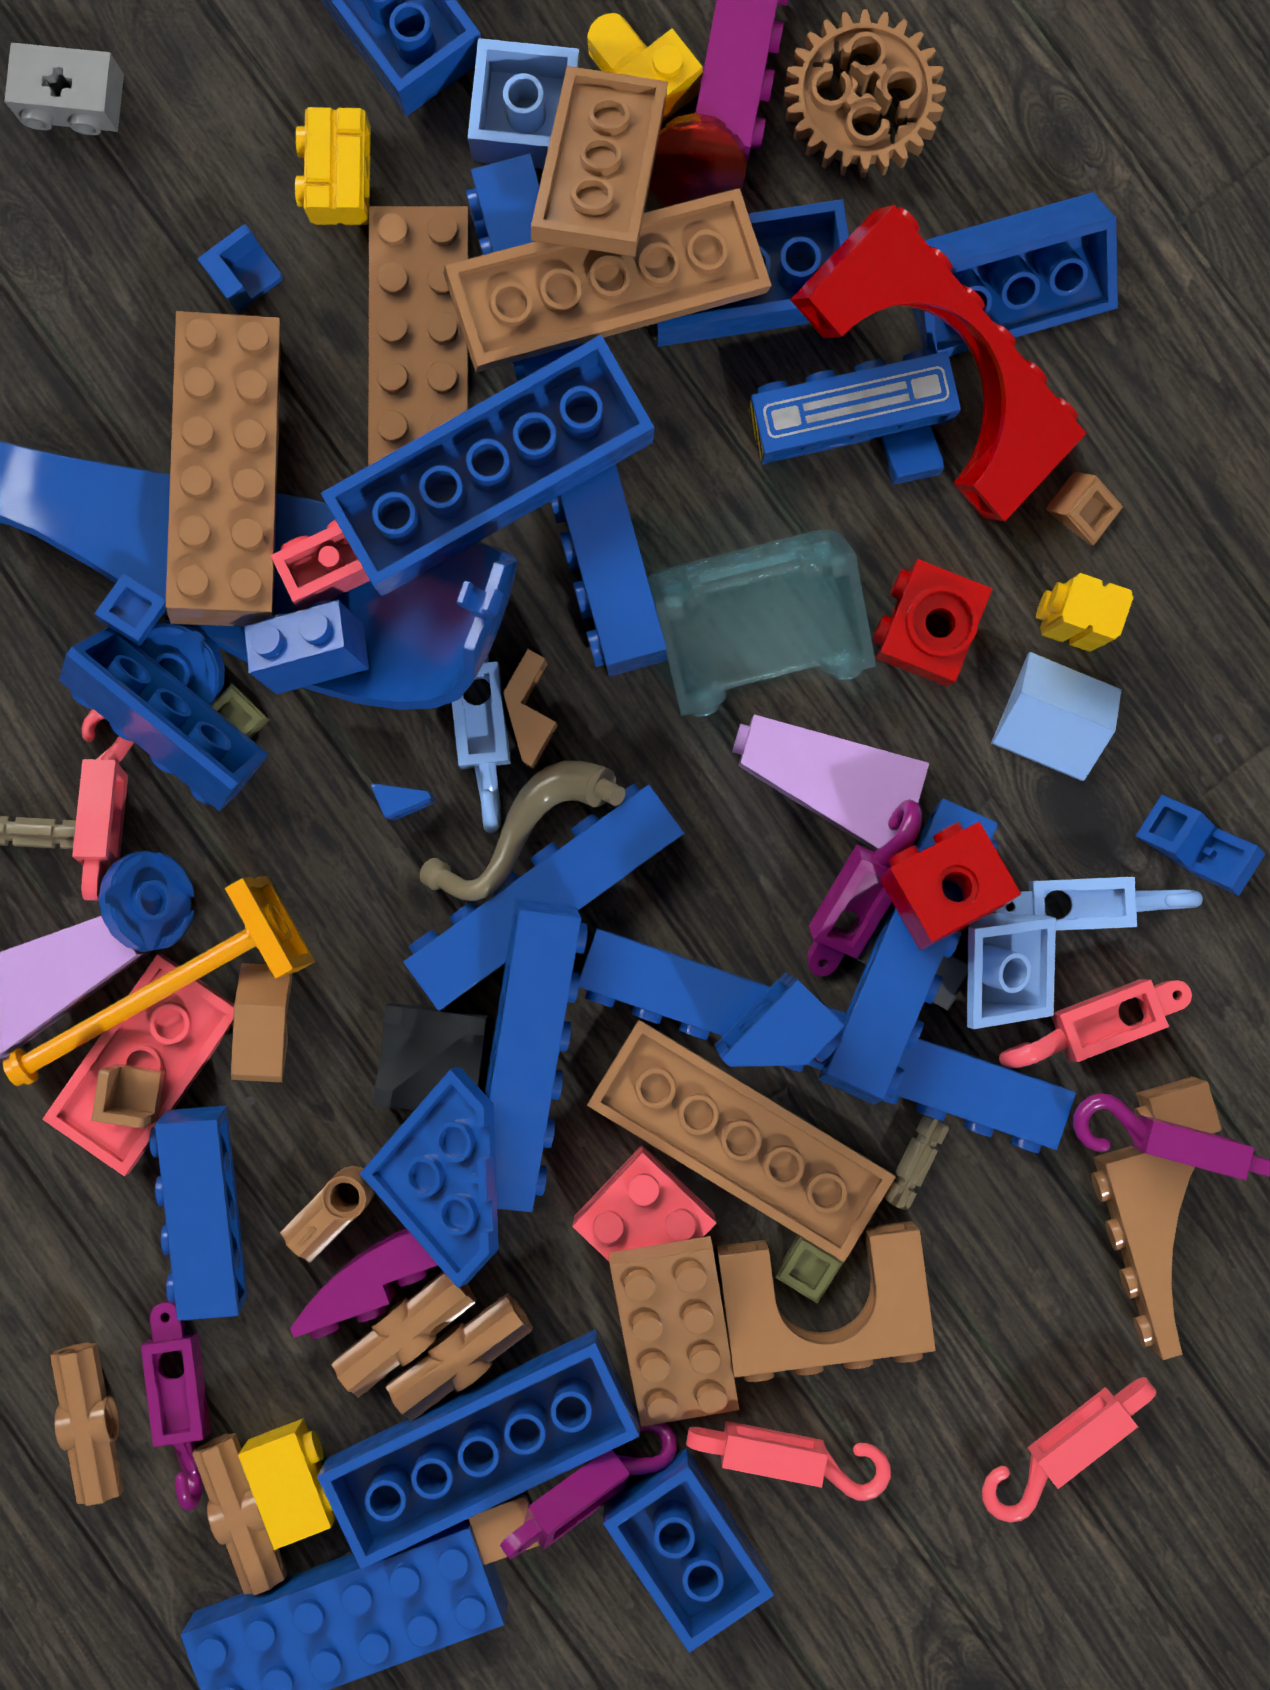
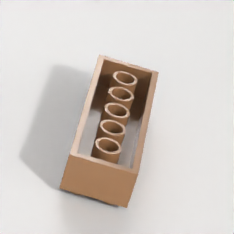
M176 311L166 611L171 624L244 627L262 622L264 618L272 617V614H274L275 564L270 555L276 551L281 364L280 318Z

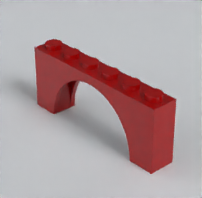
M895 205L875 209L790 301L823 338L842 337L864 318L891 306H907L931 313L951 326L960 335L971 351L979 369L984 395V411L980 435L974 452L953 485L984 519L1006 521L1087 433L1076 421L1078 418L1076 410L1066 400L1056 397L1045 384L1047 382L1045 373L1033 362L1025 360L1015 349L1016 340L1014 336L1002 325L994 323L984 312L985 304L982 298L972 288L962 285L952 274L951 270L953 267L947 256L939 249L930 247L918 233L920 227L916 219L908 211L900 207L897 208Z

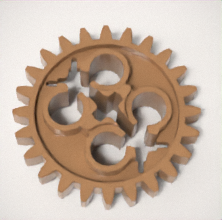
M863 9L859 23L853 24L848 13L843 12L840 28L838 29L827 19L824 20L821 29L822 38L809 32L805 42L807 50L796 48L793 62L796 66L788 67L785 81L791 85L785 87L783 101L792 104L787 108L786 122H799L794 130V140L809 137L810 140L805 154L810 156L819 150L823 151V168L829 166L834 159L841 161L840 174L843 176L848 172L851 164L858 165L861 178L866 177L869 165L871 164L876 165L877 170L882 176L886 175L889 159H892L896 165L903 168L908 159L907 150L916 156L921 154L924 146L922 138L932 139L936 130L933 122L940 120L944 107L939 105L938 102L943 100L946 87L936 84L940 81L943 74V66H929L936 53L935 48L920 51L919 46L924 34L920 31L910 38L905 36L904 33L907 26L905 19L898 23L894 29L888 27V12H883L877 24L871 23L867 9ZM834 45L838 46V54L840 55L839 67L842 70H847L849 60L856 54L862 53L872 57L875 61L874 64L865 66L854 61L850 66L849 74L844 71L840 75L837 92L841 96L839 99L829 101L819 95V90L830 86L833 66L829 62L831 55L834 53ZM901 88L909 94L910 98L908 100L899 102L894 117L895 123L901 125L898 128L897 134H895L894 144L890 142V134H888L890 123L887 119H882L879 130L873 135H861L853 128V125L859 122H865L874 127L878 122L880 114L884 117L888 113L892 100L888 90ZM905 120L915 121V123H907V125H903Z

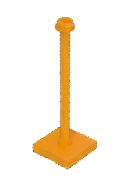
M269 877L242 878L225 888L244 922L245 929L28 1053L21 1048L13 1050L9 1053V1058L3 1061V1069L8 1079L15 1086H20L24 1083L27 1085L32 1084L38 1080V1069L255 946L259 949L275 979L298 972L316 962Z

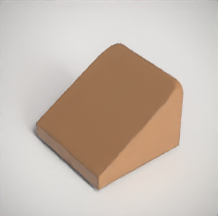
M1074 472L1048 504L1046 510L1086 543L1094 546L1123 506L1097 476Z

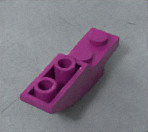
M407 1228L396 1231L351 1259L324 1284L290 1328L293 1338L309 1333L311 1339H317L338 1330V1322L356 1316L357 1321L360 1323L384 1314L386 1312L385 1306L390 1304L396 1294L392 1281L397 1280L399 1287L415 1283L427 1276L426 1269L438 1266V1264Z

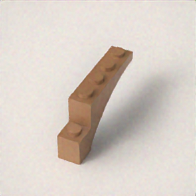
M1189 1077L1136 1093L1140 1107L1135 1108L1134 1113L1138 1118L1141 1114L1211 1134L1222 1131L1207 1081L1196 1077ZM1132 1146L1095 1156L1093 1158L1097 1172L1091 1173V1179L1100 1202L1106 1201L1111 1220L1105 1221V1226L1111 1245L1115 1251L1121 1250L1126 1268L1120 1269L1119 1274L1126 1295L1129 1299L1135 1298L1140 1315L1133 1318L1137 1336L1143 1347L1149 1346L1162 1360L1182 1355L1174 1318L1171 1285L1172 1257L1179 1211L1189 1179L1195 1167L1145 1154Z

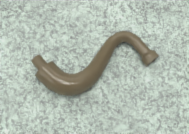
M561 761L548 765L533 775L519 791L505 819L492 859L486 870L478 878L465 880L451 872V867L438 858H431L421 868L420 881L432 890L442 889L461 900L476 901L486 898L497 891L507 880L535 825L550 809L558 804L572 800L580 801L592 807H600L606 802L617 806L625 798V789L616 784L614 772L602 765L588 761Z

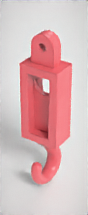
M94 709L86 716L81 728L82 737L87 742L95 739V727L101 720L105 719ZM120 736L96 760L83 759L72 857L83 866L81 889L84 900L99 901L102 879L111 864L120 859L128 775L119 764L134 744L133 741L125 740Z
M1136 980L1054 1012V1016H1051L1056 1029L1055 1031L1033 1043L1024 1042L1001 1052L999 1061L1005 1068H1020L1037 1063L1064 1050L1068 1061L1080 1062L1169 1027L1165 1016L1182 1010L1189 1005L1192 998L1191 989L1185 982L1179 980H1169L1153 986L1152 980ZM1174 991H1176V993H1177V996H1176L1175 999L1173 998V992H1174ZM1135 997L1138 1000L1144 1018L1142 1021L1128 1026L1119 1017V1006L1123 1001Z
M1146 1377L1138 1378L1115 1396L1106 1387L1027 1447L1031 1453L1028 1483L1022 1499L1016 1505H1004L999 1502L996 1496L997 1485L1002 1480L1008 1478L1010 1474L1009 1469L1006 1466H999L993 1469L987 1475L982 1487V1501L987 1511L998 1520L1008 1523L1022 1521L1029 1517L1037 1506L1048 1477L1059 1489L1138 1428L1131 1416L1155 1397L1156 1389Z
M726 1421L724 1432L701 1427H690L688 1429L686 1445L697 1451L720 1455L722 1468L821 1488L825 1476L846 1496L857 1501L877 1498L887 1488L891 1479V1467L886 1455L876 1446L868 1443L855 1444L853 1452L856 1456L870 1458L875 1464L876 1474L870 1482L858 1484L853 1482L840 1469L821 1439Z

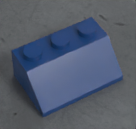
M784 972L719 1039L715 1047L721 1059L729 1067L808 1065L814 1058L819 1062L824 1061L835 1051L843 1040L838 1033L845 1025L798 979Z

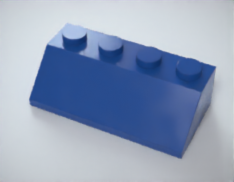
M1094 192L925 240L930 247L939 249L947 256L953 267L951 270L952 274L962 285L972 288L982 298L985 304L984 312L994 323L1005 327L1014 338L1118 308L1116 217ZM912 308L924 349H932L933 354L948 351L949 356L970 351L960 335L943 320L931 313Z
M107 627L79 642L67 652L59 681L70 689L72 697L79 704L94 709L108 720L111 728L117 735L140 746L150 755L151 761L159 769L166 773L174 774L189 786L191 794L201 803L213 806L218 811H221L236 797L269 756L266 751L135 643L111 628Z

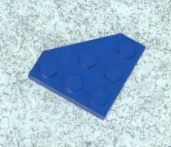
M456 1067L446 1073L362 1170L360 1175L456 1287L459 1288L467 1284L498 1251L499 1244L494 1104L461 1067Z

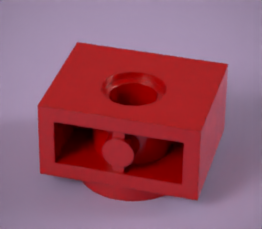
M920 559L914 562L909 571L901 568L890 593V597L898 599L891 617L882 615L872 638V643L879 645L874 658L948 687L957 680L993 588ZM939 614L946 619L949 626L946 637H934L929 633L926 628V617L928 615Z
M980 821L966 829H963L960 822L955 823L932 837L936 843L935 845L921 852L918 851L916 845H913L888 860L891 867L883 874L880 881L920 951L1008 905L1021 895L1020 890ZM942 881H952L961 888V902H954L944 895Z

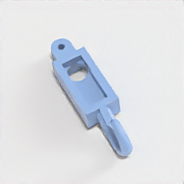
M487 656L475 680L485 679L490 684L491 696L488 701L481 705H471L466 702L463 694L459 700L452 702L458 765L461 769L475 768L481 801L483 828L488 833H495L499 830L502 819L496 766L511 764L501 670L498 661L489 662V656Z
M1135 877L1028 881L1029 891H1020L1021 895L1011 902L1013 904L1012 911L1008 912L1006 906L996 910L995 913L1047 916L1044 898L1051 891L1059 890L1069 896L1071 910L1064 918L1056 919V930L1137 927L1136 912L1196 908L1202 904L1203 897L1200 892L1195 890L1135 891Z

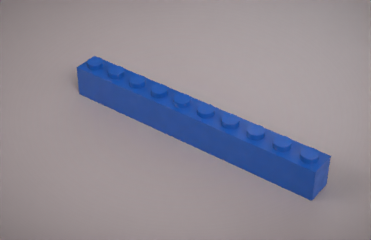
M600 928L596 930L579 980V987L587 990L584 997L587 1000L608 1007H613L615 999L634 1006L632 1011L634 1016L660 1024L662 1016L680 1021L679 1031L705 1040L708 1039L710 1032L723 1036L770 988V986ZM826 1006L842 1022L846 1012ZM919 1038L912 1050L905 1048L898 1066L904 1069V1075L893 1097L885 1095L883 1101L897 1105L899 1097L917 1102L915 1111L941 1121H944L946 1113L964 1118L963 1128L988 1137H992L993 1131L996 1129L1012 1135L1010 1144L1039 1153L1042 1145L1057 1150L1076 1092ZM814 1058L808 1065L822 1070L825 1060L819 1062ZM804 1065L783 1067L802 1072Z

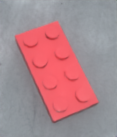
M157 954L130 994L176 969L179 965L164 954ZM197 979L105 1031L98 1038L42 1120L121 1175H128L150 1145V1132L152 1127H155L156 1122L144 1128L91 1121L99 1070L117 1063L166 1071L159 1120L167 1110L175 1109L233 1026L234 1003Z

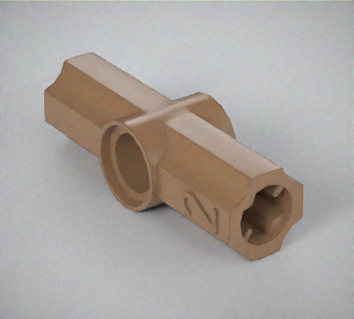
M442 1271L409 1300L405 1297L397 1302L373 1323L371 1331L333 1361L331 1365L337 1374L338 1380L348 1392H352L359 1398L399 1364L405 1366L413 1361L436 1340L437 1333L476 1302L477 1298L473 1294L470 1285L467 1283L457 1288Z
M507 1293L495 1303L486 1307L467 1324L464 1325L461 1322L455 1325L427 1349V1354L389 1381L386 1389L398 1411L410 1421H413L454 1389L458 1392L471 1385L491 1367L492 1361L529 1334L533 1326L517 1300Z
M86 1342L56 1350L50 1356L59 1406L55 1413L57 1442L63 1451H68L77 1504L89 1506L104 1503L109 1499L120 1496L124 1488L115 1444L119 1433L117 1406L114 1398L106 1394L98 1344Z
M226 1433L196 1447L192 1454L209 1498L207 1514L212 1533L219 1544H226L244 1595H257L270 1590L276 1584L284 1581L288 1573L279 1548L273 1549L238 1457L242 1449L236 1433Z

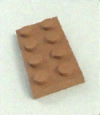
M571 66L566 67L531 223L532 241L636 257L667 98L668 81Z
M711 1236L609 1253L611 1275L641 1427L739 1410Z

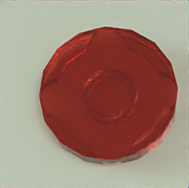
M698 113L679 116L667 123L666 127L660 131L650 186L665 206L669 207L740 188V191L742 190L747 168L744 144L738 135H734L730 129L725 127L726 123L717 117Z

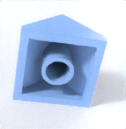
M1029 652L991 744L1084 781L1116 731L1121 689Z
M991 913L970 924L968 931V1028L978 1029L1054 1016L1055 917Z

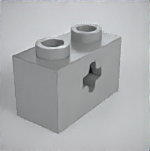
M11 43L4 102L23 125L32 129L50 130L52 125L70 127L74 131L85 135H99L101 130L118 132L124 73L110 52Z

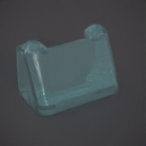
M826 529L807 532L666 568L651 574L647 578L667 648L666 662L681 716L690 714L691 716L700 717L712 714L718 710V705L726 699V689L820 666L822 671L833 674L835 679L846 680L861 675L864 669L876 667L856 553L840 532L836 530Z

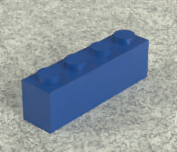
M227 1106L167 1110L156 1122L155 1127L151 1129L150 1150L154 1158L159 1157L161 1176H158L156 1179L155 1194L158 1206H164L166 1224L163 1225L161 1231V1247L164 1255H170L172 1272L168 1274L166 1284L168 1301L176 1305L177 1321L238 1316L248 1298Z

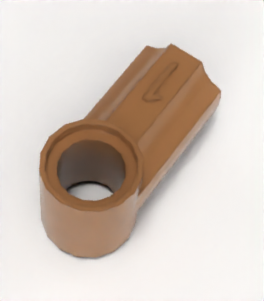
M349 1166L337 1172L327 1182L325 1187L281 1230L280 1234L283 1236L286 1246L298 1257H302L311 1263L369 1205L375 1191L360 1175L364 1168ZM345 1182L355 1186L359 1192V1202L348 1203L344 1201L339 1195V1183Z

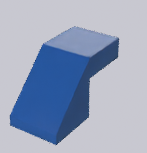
M1164 795L1160 796L1136 834L1140 841L1195 876L1237 896L1241 894L1265 856V853L1259 846L1218 829L1201 811Z

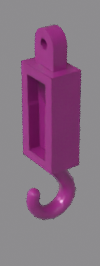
M914 800L903 801L894 810L888 820V827L891 830L898 831L880 849L871 851L856 844L810 922L809 928L814 942L809 948L806 957L809 969L813 974L817 976L830 975L836 970L845 954L857 959L892 901L880 878L891 867L888 860L897 853L911 847L918 836L922 823V812L920 805ZM843 911H852L858 915L849 931L834 926Z
M1100 1093L1088 1096L1078 1105L1073 1115V1127L1077 1138L1087 1148L1094 1151L1105 1152L1111 1146L1109 1140L1095 1137L1089 1129L1091 1115L1097 1110L1106 1109L1123 1124L1133 1141L1132 1147L1145 1154L1245 1181L1249 1171L1270 1177V1159L1253 1155L1254 1147L1234 1139L1140 1114L1138 1118L1120 1099L1111 1094Z
M166 1300L156 1305L151 1312L152 1339L141 1345L153 1447L173 1446L182 1470L174 1479L176 1496L180 1507L185 1511H189L198 1506L203 1491V1482L192 1454L196 1448L194 1441L204 1440L211 1433L199 1334L198 1332L186 1334L185 1320L177 1321L175 1303H169ZM164 1313L169 1314V1320L165 1319ZM179 1351L182 1353L184 1374L181 1377L169 1378L164 1375L161 1357L164 1352Z
M667 1423L642 1427L640 1425V1432L651 1431L660 1438L662 1448L658 1455L654 1457L633 1458L616 1455L613 1450H610L589 1461L528 1506L524 1524L508 1535L500 1544L508 1559L515 1558L535 1542H538L541 1548L545 1550L625 1489L629 1476L653 1474L666 1469L673 1462L677 1453L676 1436L671 1426Z

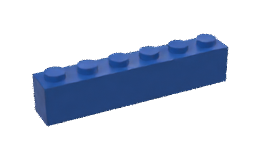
M635 783L626 788L625 798L622 803L615 806V809L606 816L599 819L595 813H592L571 829L575 838L560 849L555 842H552L530 858L535 866L520 878L512 871L507 880L493 893L494 896L480 907L474 901L469 902L449 917L454 924L451 928L440 936H437L432 929L409 946L413 955L403 963L438 1011L506 963L516 899L576 907L578 911L684 834L649 784L642 790H639Z
M942 798L931 811L916 847L921 852L935 845L936 843L932 837L955 823L960 822L963 829H966L980 821L997 850L999 842L992 839L998 823ZM942 881L944 895L954 902H961V888L952 881ZM892 903L842 1020L845 1026L838 1035L843 1040L835 1051L826 1058L818 1080L873 1105L883 1101L885 1095L894 1096L904 1075V1069L898 1066L905 1048L912 1050L920 1037L924 1022L917 1020L924 1002L931 1004L936 997L943 976L936 974L943 956L950 958L955 951L961 937V930L920 951Z
M520 899L515 900L485 1088V1095L494 1104L497 1209L533 1212L535 1195L543 1196L545 1191L547 1167L540 1164L543 1147L551 1148L554 1138L555 1119L548 1116L551 1099L559 1100L562 1090L563 1071L556 1068L559 1051L567 1052L570 1042L571 1022L564 1021L567 1002L575 1003L579 988V973L572 972L575 953H584L587 940V923H581V916L576 907Z

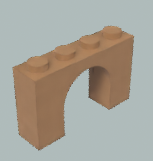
M907 1221L865 1227L864 1236L870 1274V1291L867 1302L852 1322L840 1329L829 1332H813L802 1329L790 1322L781 1313L775 1300L770 1254L766 1240L716 1246L734 1377L744 1376L745 1381L760 1382L773 1378L774 1372L794 1370L796 1375H813L824 1370L823 1366L841 1363L847 1369H861L873 1365V1359L893 1357L895 1362H914L922 1359L923 1353L936 1351L921 1235L915 1223Z

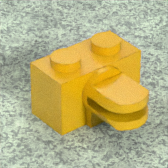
M617 13L604 14L598 17L590 26L587 35L589 56L601 71L668 81L662 123L699 95L703 66L673 28L647 47L628 22Z

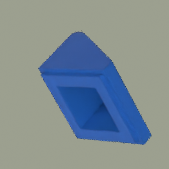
M931 426L881 437L892 485L937 476L944 470L943 458Z
M371 784L384 818L395 821L435 804L434 801H436L434 794L429 791Z

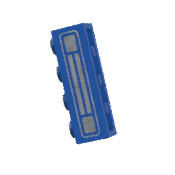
M920 349L904 355L901 362L884 365V361L881 359L871 360L855 366V372L836 376L835 371L827 370L808 376L806 378L807 383L787 387V382L777 381L759 387L758 393L751 395L749 413L761 465L874 440L884 435L953 422L961 407L948 351L933 354L932 349Z

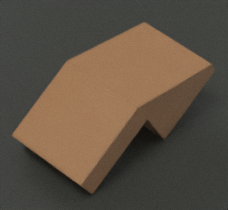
M527 649L503 694L522 761L534 769L558 725L555 721L525 705L548 665L545 658Z
M241 963L234 1004L231 1080L282 1083L288 1046L286 1018L292 973L275 979L266 964Z

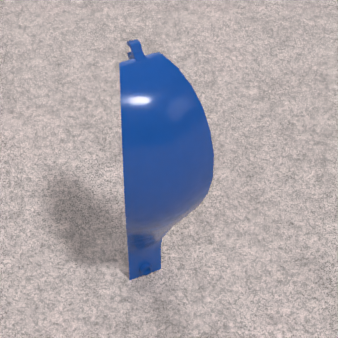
M0 440V523L37 536L91 567L114 583H117L124 573L166 599L170 474L70 457ZM277 493L275 553L281 551V547L285 543L297 537H310L327 529L328 524L334 521L335 518L325 501ZM479 541L384 596H381L371 581H368L330 599V601L339 600L364 624L369 670L302 688L356 704L397 710L431 709L459 700L474 682L490 652L510 597L518 560L512 553ZM275 566L274 614H290L300 611L293 603ZM193 625L203 630L219 648L248 663L244 627Z

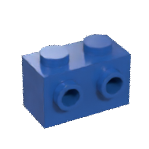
M339 600L318 601L310 605L308 609L290 614H272V617H266L262 622L244 626L249 673L275 694L369 670L364 624Z

